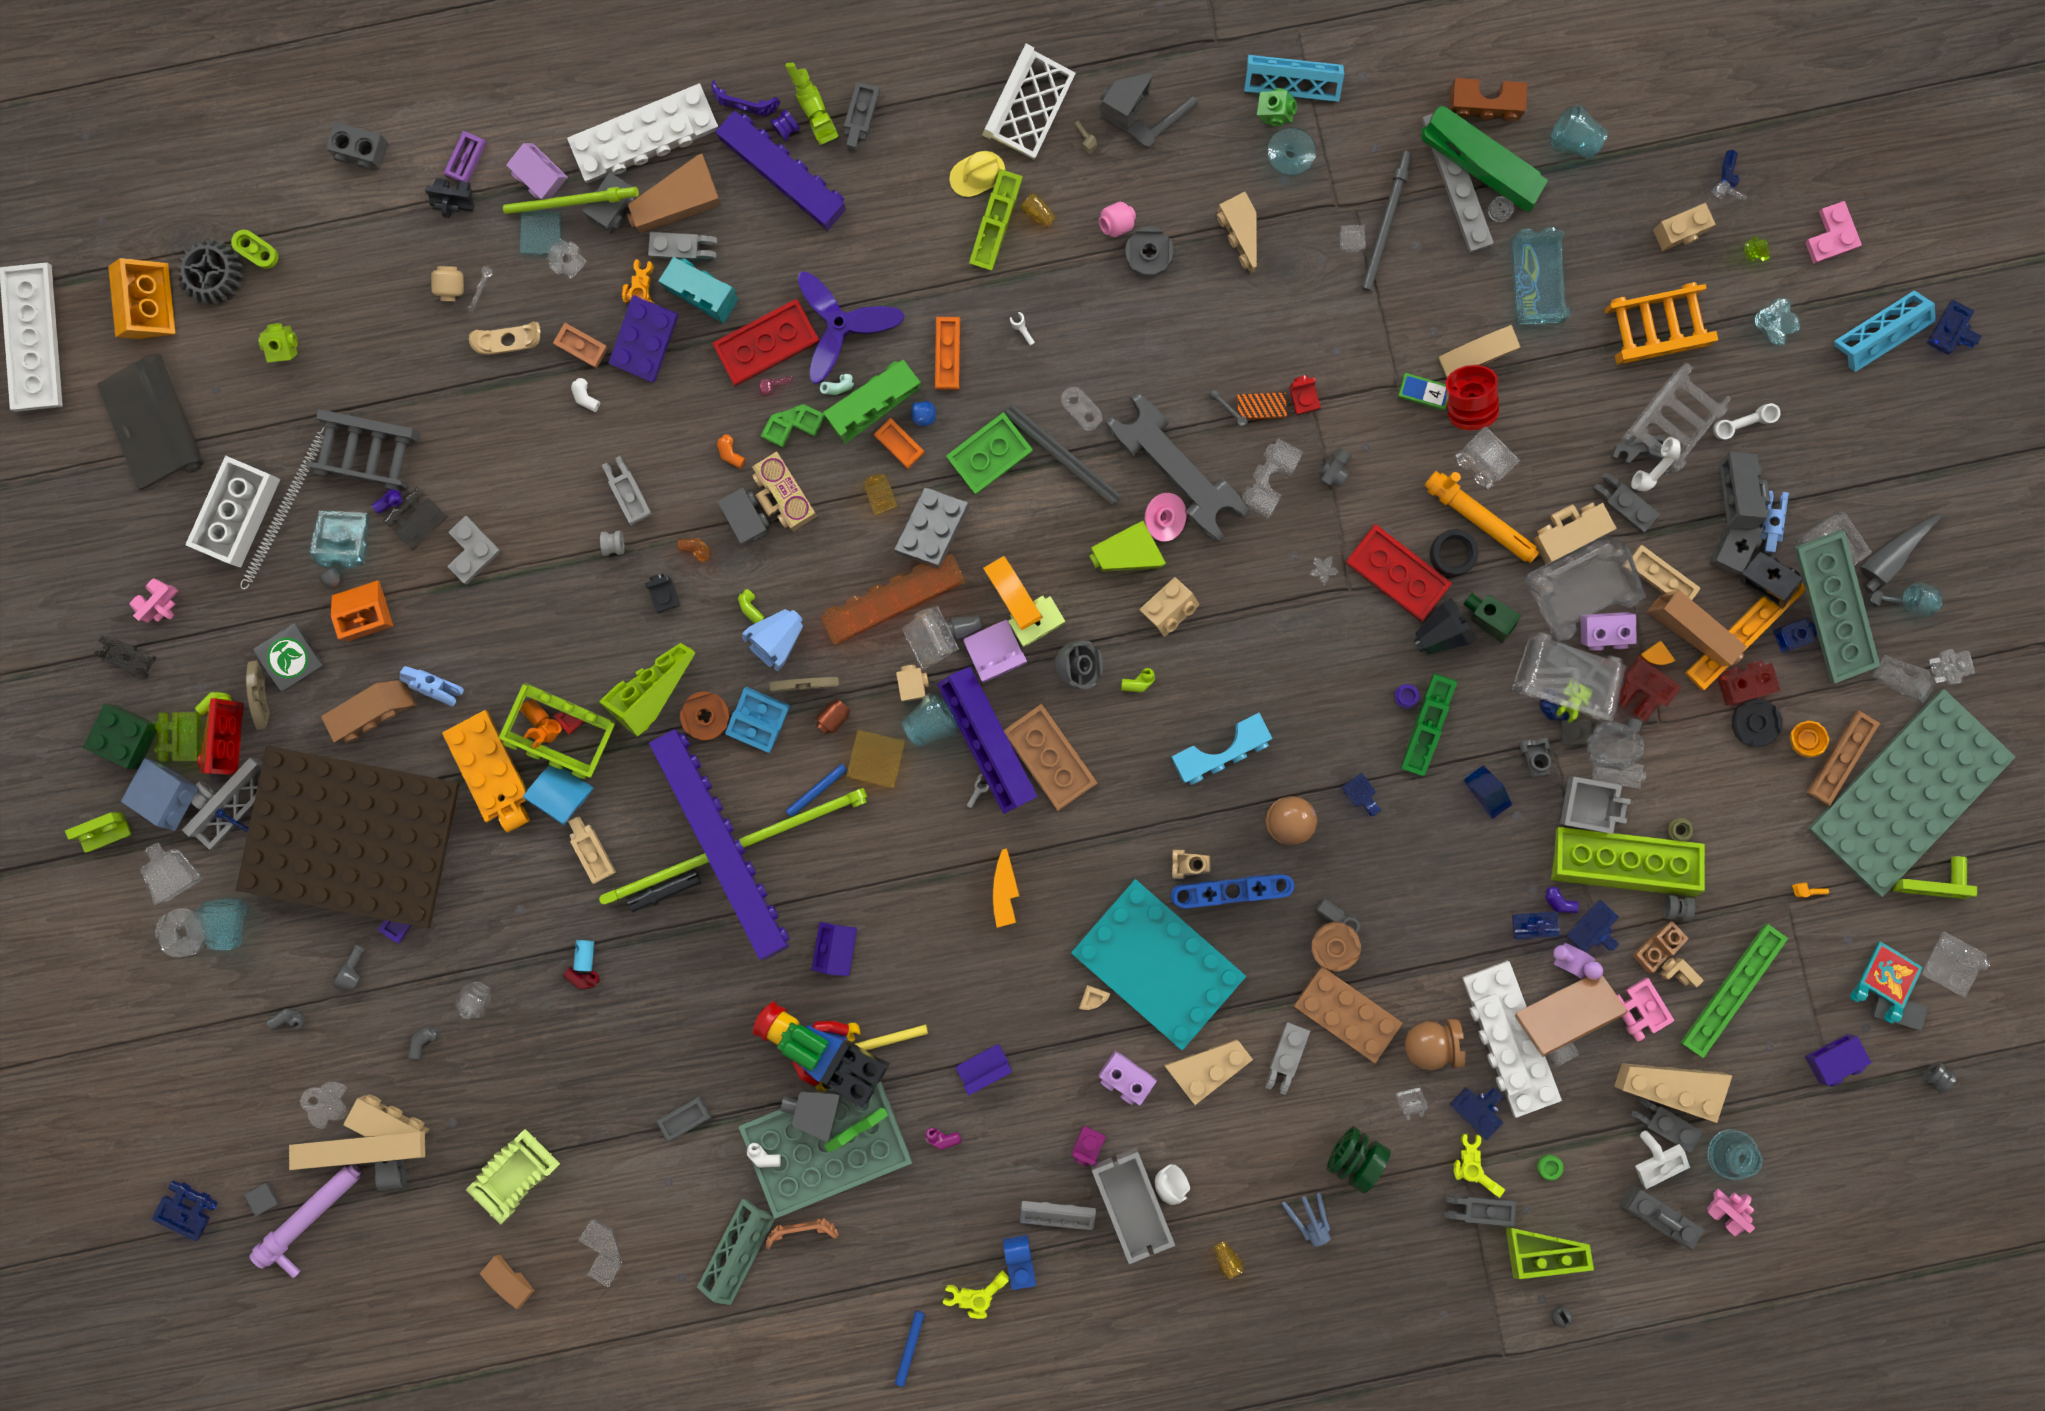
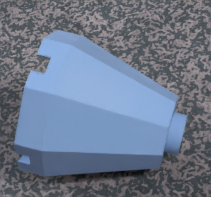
M784 609L748 627L742 633V639L745 643L750 640L752 643L749 647L751 651L767 666L771 667L775 664L774 670L779 671L784 666L803 628L801 624L802 618L794 610L790 612Z

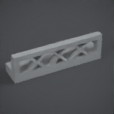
M249 758L182 831L188 837H197L209 850H213L253 807L257 786H255V776L261 771L263 762L259 758ZM250 789L249 802L247 804H239V793L242 790ZM226 807H233L234 817L230 822H222V811ZM209 825H217V836L212 841L202 834Z

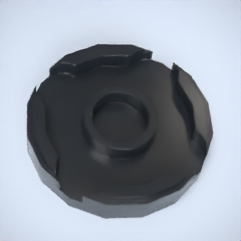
M1750 699L1742 702L1735 709L1732 716V729L1735 736L1742 743L1750 747H1763L1773 743L1782 730L1783 718L1779 709L1765 699Z

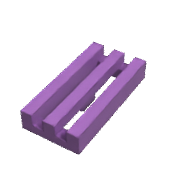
M463 131L443 174L457 182L469 183L487 142ZM470 139V143L461 158L457 171L453 173L467 140Z

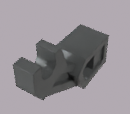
M1658 435L1632 441L1624 440L1615 446L1610 458L1616 460L1619 453H1624L1626 455L1624 464L1628 465L1638 454L1644 453L1645 457L1661 462L1665 456L1661 454V451L1660 453L1652 451L1651 447L1654 444L1662 446L1666 439Z

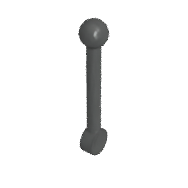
M1217 390L1210 392V397L1216 399L1237 419L1238 425L1245 427L1248 424V420L1245 417H1241L1219 396Z

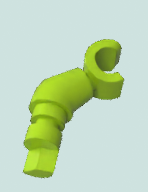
M794 62L786 63L785 66L790 78L796 86V98L810 120L811 129L819 145L837 138L839 135L829 114L826 112L817 87L813 86L812 81H808L810 77L807 70H797Z

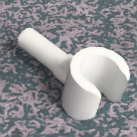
M1018 312L1021 321L1015 323L1010 317L1012 328L1019 330L1031 346L1035 342L1025 327L1023 314Z

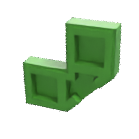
M805 404L784 412L775 413L770 416L761 434V438L784 448L794 427L816 437L825 416L823 413Z
M880 1108L838 1133L829 1142L825 1143L824 1146L828 1153L843 1146L856 1135L876 1125L888 1116L886 1110Z

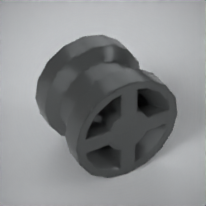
M1940 1061L1930 1065L1923 1075V1080L1928 1084L1932 1083L1935 1090L1939 1093L1949 1090L1957 1079V1075L1952 1071H1947L1945 1065Z

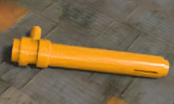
M1435 471L1424 484V487L1428 489V493L1432 496H1438L1441 503L1450 505L1522 561L1531 563L1539 553L1536 550L1537 546L1460 489L1461 486L1457 484L1461 478L1459 473L1453 472L1448 477L1444 473L1440 474Z

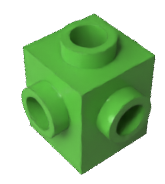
M1276 88L1273 91L1260 92L1257 116L1265 124L1283 126L1284 123H1292L1293 114L1297 110V103L1286 89Z

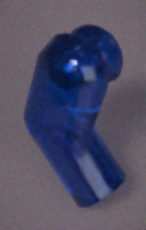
M1728 150L1725 153L1722 164V183L1725 187H1736L1740 179L1737 174H1733L1738 153L1734 150Z
M1545 695L1540 699V709L1549 720L1568 721L1570 714L1567 711L1557 716L1559 707L1554 702L1552 696Z

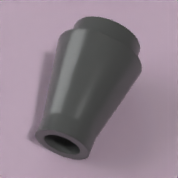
M979 617L949 618V621L944 622L948 640L954 639L957 641L975 631L981 630Z

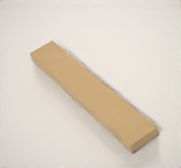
M425 1132L289 1145V1170L425 1157Z

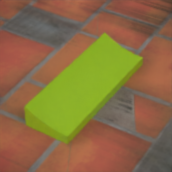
M1558 827L1556 829L1551 880L1697 897L1705 891V844Z

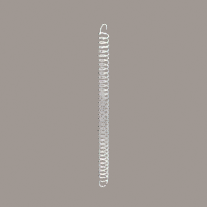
M313 440L317 445L311 444L313 448H315L314 446L321 448L318 443L322 444L323 441ZM309 448V450H310L311 452H313L312 450L317 451V452H320L317 448H315V449ZM307 452L310 457L305 456L308 461H310L309 459L316 460L310 455L312 453ZM303 467L305 470H303V469H298V470H299L300 472H302L303 474H301V473H296V474H297L298 476H300V475L307 476V474H305L303 471L309 472V470L306 469L305 467ZM298 480L299 482L292 481L297 486L290 485V487L295 489L294 487L301 488L298 484L303 483ZM288 489L291 493H293L292 491L299 492L297 489ZM283 497L285 500H287V499L293 500V501L295 500L294 498L290 499V498H287V497ZM281 501L283 504H285V503L290 504V505L293 504L292 502L288 503V502H285V501ZM282 505L279 506L285 511L277 509L280 513L287 511L285 508H283L285 506ZM275 513L278 517H286L284 513H282L283 515ZM271 521V523L274 524L275 526H277L276 524L282 525L281 522L276 523V522ZM269 526V527H270L271 529H273L274 531H271V530H267V531H268L269 533H271V532L278 533V531H276L274 528L280 529V527H279V526H277V527ZM265 534L270 539L263 538V540L269 543L267 545H272L269 541H274L271 537L276 536ZM258 546L262 550L270 549L268 546H266L267 548ZM256 550L258 553H268L266 550H264L265 552ZM254 554V555H255L256 557H258L259 559H261L260 557L265 558V555L260 556V555ZM252 558L255 562L258 563V564H255V565L261 566V564H260L258 561L263 562V559L258 560V559ZM248 566V568L251 570H259L257 566H255L256 568ZM246 570L250 575H252L251 573L257 574L255 570H253L254 572ZM244 574V576L247 577L248 579H250L249 577L255 578L254 575L248 576V575H245V574Z

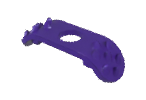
M715 80L711 81V90L714 93L715 99L719 101V105H725L763 117L775 113V110L780 105V100L777 97L769 101L759 100L757 104L727 96L725 90L717 87Z

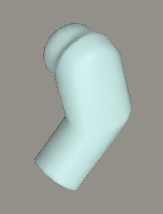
M840 375V383L822 382L820 385L821 393L838 395L851 390L854 385L852 383V375Z

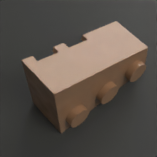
M400 680L375 683L322 715L321 718L333 742L344 741L345 743H350L358 739L359 734L378 727L377 725L392 719L417 704L407 684Z

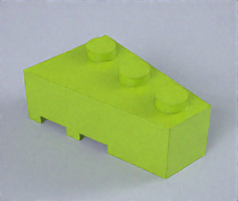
M1505 1227L1513 1278L1526 1279L1594 1270L1589 1244Z

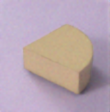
M1087 985L1079 1009L1091 1010L1098 1008L1108 1000L1110 993Z

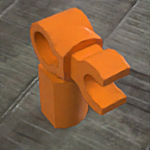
M534 699L527 700L522 705L520 711L535 727L528 729L523 736L524 739L529 737L535 739L532 748H538L541 743L553 742L562 730L560 723L554 719H548L549 715Z

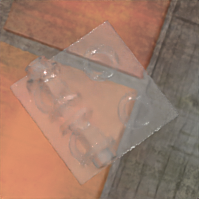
M1943 931L1921 975L1966 998L1977 974L1981 969L1987 970L1990 962L1987 961L1986 953Z

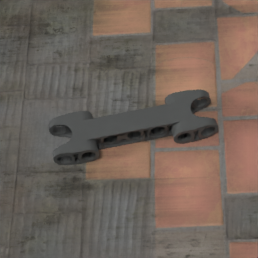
M1134 393L1130 400L1138 412V420L1133 424L1125 425L1109 416L1104 421L1107 428L1122 448L1132 457L1140 450L1147 455L1192 503L1185 510V513L1192 522L1214 541L1220 542L1224 535L1216 523V514L1221 510H1230L1244 519L1249 515L1248 508L1236 491L1225 480L1220 478L1213 485L1161 431L1169 424L1163 414L1143 396Z

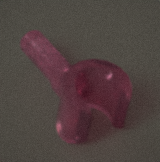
M792 376L774 380L763 379L760 382V393L762 395L773 394V386L793 381Z

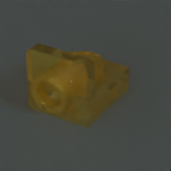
M874 474L868 477L867 481L863 482L875 515L898 507L885 474Z

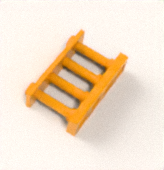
M1696 282L1685 284L1682 286V289L1630 300H1626V297L1612 300L1611 304L1604 311L1605 314L1616 312L1624 346L1615 355L1616 364L1620 365L1711 346L1717 342V331L1707 332V329H1704L1697 295L1707 289L1706 284L1697 286ZM1687 297L1694 328L1693 336L1684 337L1680 333L1673 300ZM1661 302L1664 304L1671 335L1669 341L1660 342V339H1657L1650 310L1651 304ZM1640 307L1647 338L1645 346L1637 347L1636 344H1633L1626 313L1627 309Z

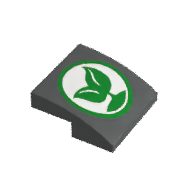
M296 622L254 648L260 662L281 692L324 664L310 646V640Z

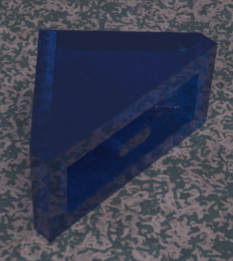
M1484 765L1463 779L1491 819H1494L1512 806L1504 784Z

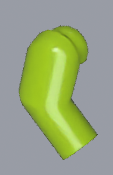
M1145 668L1135 680L1122 679L1121 690L1144 692L1155 680L1154 671L1150 668Z

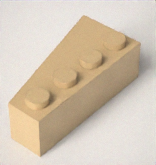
M1622 1063L1614 1087L1717 1123L1732 1075L1716 1071Z

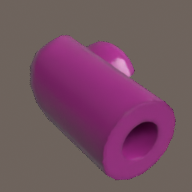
M932 1127L927 1129L925 1133L926 1141L939 1150L962 1143L958 1131L945 1135Z

